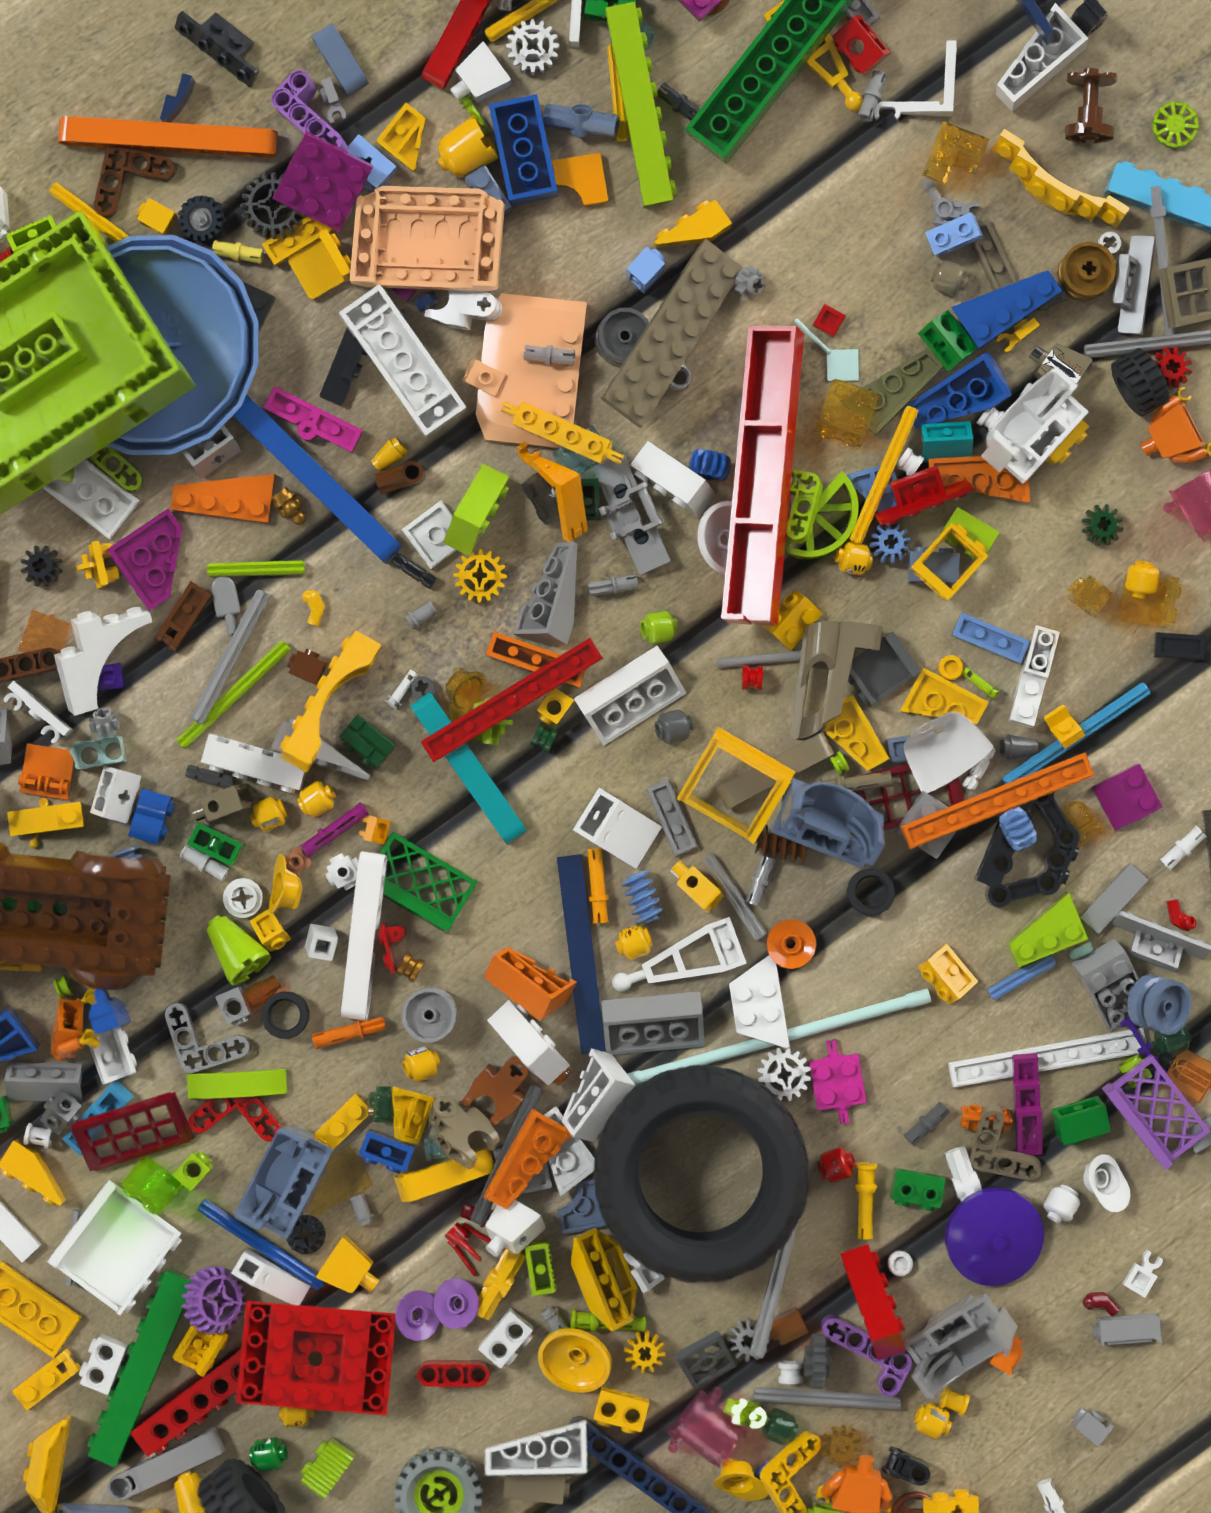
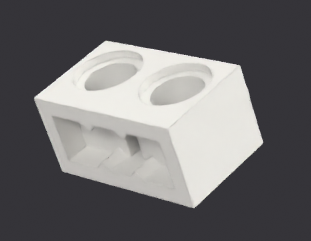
M510 1308L479 1344L478 1350L500 1369L504 1364L509 1366L518 1354L515 1351L520 1345L525 1347L534 1335L531 1334L533 1326L515 1310ZM513 1324H518L522 1327L523 1332L518 1336H514L509 1332V1327ZM501 1343L505 1345L507 1351L502 1355H498L493 1351V1346Z
M103 1333L98 1339L93 1338L88 1350L91 1353L89 1362L84 1361L79 1372V1376H82L80 1384L108 1395L114 1386L116 1376L130 1344ZM102 1346H109L113 1350V1356H104L101 1351ZM94 1369L101 1370L104 1374V1379L96 1380L92 1375V1371Z

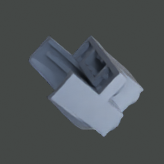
M792 778L782 797V808L771 826V832L859 868H862L864 864L873 866L884 847L883 814L874 811L863 798L842 786L817 782L806 784ZM850 831H851L856 837L851 836V835H850Z
M296 1125L279 1128L235 1211V1218L259 1231L267 1228L288 1239L299 1217L306 1212L327 1171L325 1167L334 1148L315 1139V1135Z

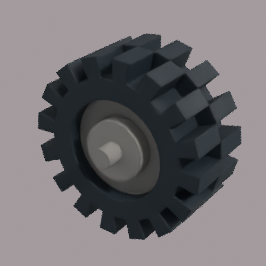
M203 195L195 196L182 204V210L178 213L180 215L178 223H181L182 227L180 229L182 232H186L188 238L191 237L196 241L210 240L218 236L220 231L223 230V222H226V217L223 216L225 211L221 209V204L216 202L214 198Z

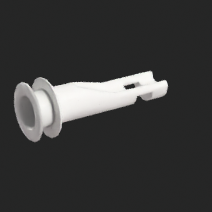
M410 669L392 696H388L390 699L388 701L385 700V702L398 710L396 708L397 704L401 705L399 703L418 674ZM409 675L413 677L411 681L407 679Z

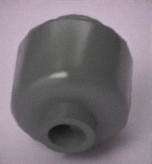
M682 710L662 713L654 724L658 739L660 741L663 740L666 744L687 740L690 730H693L691 717L686 716Z

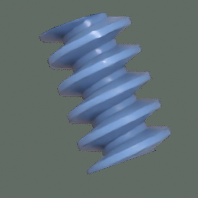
M649 869L625 877L627 880L621 884L622 887H630V890L625 893V896H633V899L628 902L629 906H637L631 912L632 915H640L635 924H644L664 917L658 916L663 910L662 906H654L660 900L659 897H651L656 892V888H648V885L653 882L652 878H644L650 872Z

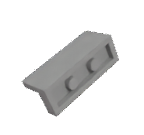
M8 1062L4 1079L7 1099L10 1101H48L52 1095L57 1097L64 1091L66 1094L73 1096L77 1102H81L83 1065Z

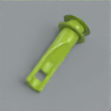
M470 95L459 104H463L461 109L465 108L470 117L475 116L480 124L485 126L486 129L482 132L486 136L491 130L473 104L475 100H471L472 95Z
M966 667L962 672L965 678L987 694L986 698H992L990 701H993L999 694L1001 689L996 690L997 686L992 687L969 667ZM969 672L973 674L970 678L967 676Z

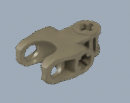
M440 1096L434 1101L429 1114V1122L439 1132L435 1135L438 1147L449 1158L464 1168L471 1169L475 1166L477 1157L468 1143L478 1142L492 1151L498 1148L501 1141L498 1133L492 1127L488 1118L477 1108L471 1107L465 1112L454 1099L448 1096Z

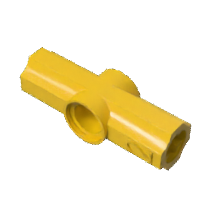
M505 1249L496 1267L493 1266L482 1285L484 1287L478 1295V1316L488 1321L492 1317L500 1300L506 1296L515 1280L514 1277L526 1258L525 1253L520 1251L514 1254L510 1250Z

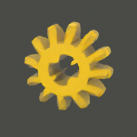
M649 1330L645 1331V1337L641 1338L640 1333L637 1331L635 1332L637 1341L630 1337L627 1339V1342L632 1347H624V1352L630 1354L625 1358V1361H634L631 1366L632 1370L637 1369L640 1365L642 1374L645 1373L646 1366H649L651 1372H655L653 1363L662 1366L663 1362L658 1357H666V1352L660 1350L665 1346V1343L663 1341L656 1343L659 1338L658 1334H654L650 1339ZM643 1347L645 1350V1347H649L650 1355L647 1357L645 1354V1357H642L640 1348Z

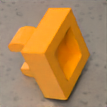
M374 816L363 818L362 821L367 823L366 831H359V834L364 836L363 840L385 845L391 821Z

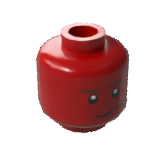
M838 1147L823 1152L820 1160L817 1161V1167L823 1180L827 1179L830 1183H836L850 1178L853 1173L852 1168L856 1167V1163L851 1152L847 1153L844 1148Z

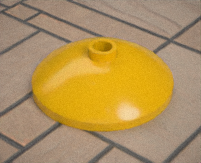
M573 1328L556 1330L544 1338L538 1351V1363L543 1374L554 1385L566 1391L575 1393L594 1391L607 1381L611 1372L612 1363L607 1348L598 1338L583 1330Z

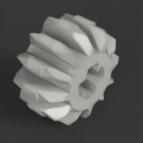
M747 1318L745 1326L742 1325L740 1320L736 1322L739 1327L738 1330L730 1327L729 1331L735 1336H728L727 1342L733 1343L729 1347L730 1352L738 1350L735 1355L737 1359L741 1358L744 1353L745 1361L749 1362V1352L752 1344L748 1345L747 1342L742 1343L741 1341H744L743 1336L745 1335L749 1337L754 1336L757 1321L751 1326V1319Z

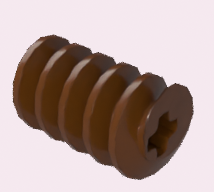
M765 825L758 836L755 854L759 848H762V856H766L770 850L774 859L778 853H781L782 861H785L787 856L791 855V863H794L800 857L801 865H803L808 847L769 832L768 825Z

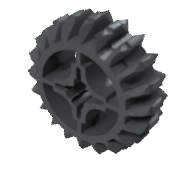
M275 172L271 174L270 180H268L266 174H262L263 182L259 183L257 178L253 179L256 186L253 188L247 185L246 187L251 194H242V198L248 201L240 204L241 209L248 210L242 214L243 219H249L246 223L248 228L255 226L253 229L254 234L257 235L262 230V237L264 239L268 237L269 232L272 239H276L277 233H280L284 239L286 238L284 230L287 228L291 234H294L295 231L292 225L301 226V222L297 219L306 217V215L278 201L276 202L280 207L274 211L273 215L269 205H272L271 203L274 202V199H272L284 174L280 176L279 180H277ZM269 189L268 197L256 202L260 194ZM255 210L269 214L270 224L260 221L255 215ZM293 210L287 220L278 224L283 213Z

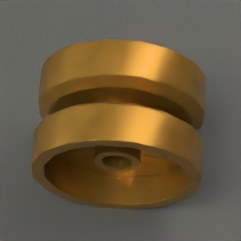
M1095 242L1079 243L1072 247L1059 263L1057 271L1058 284L1064 287L1067 296L1071 299L1081 302L1092 301L1101 296L1114 281L1116 274L1115 259L1111 252L1102 244Z

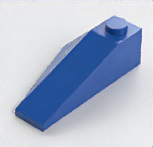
M984 353L907 404L903 409L905 410L907 406H911L918 410L913 425L915 428H919L921 424L938 423L991 409L1012 394L1004 373L992 354Z

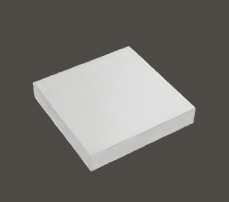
M439 501L401 529L431 570L457 551L443 543L453 516L442 501Z

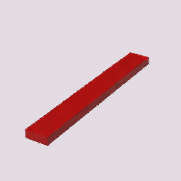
M590 637L420 742L434 763L604 658Z

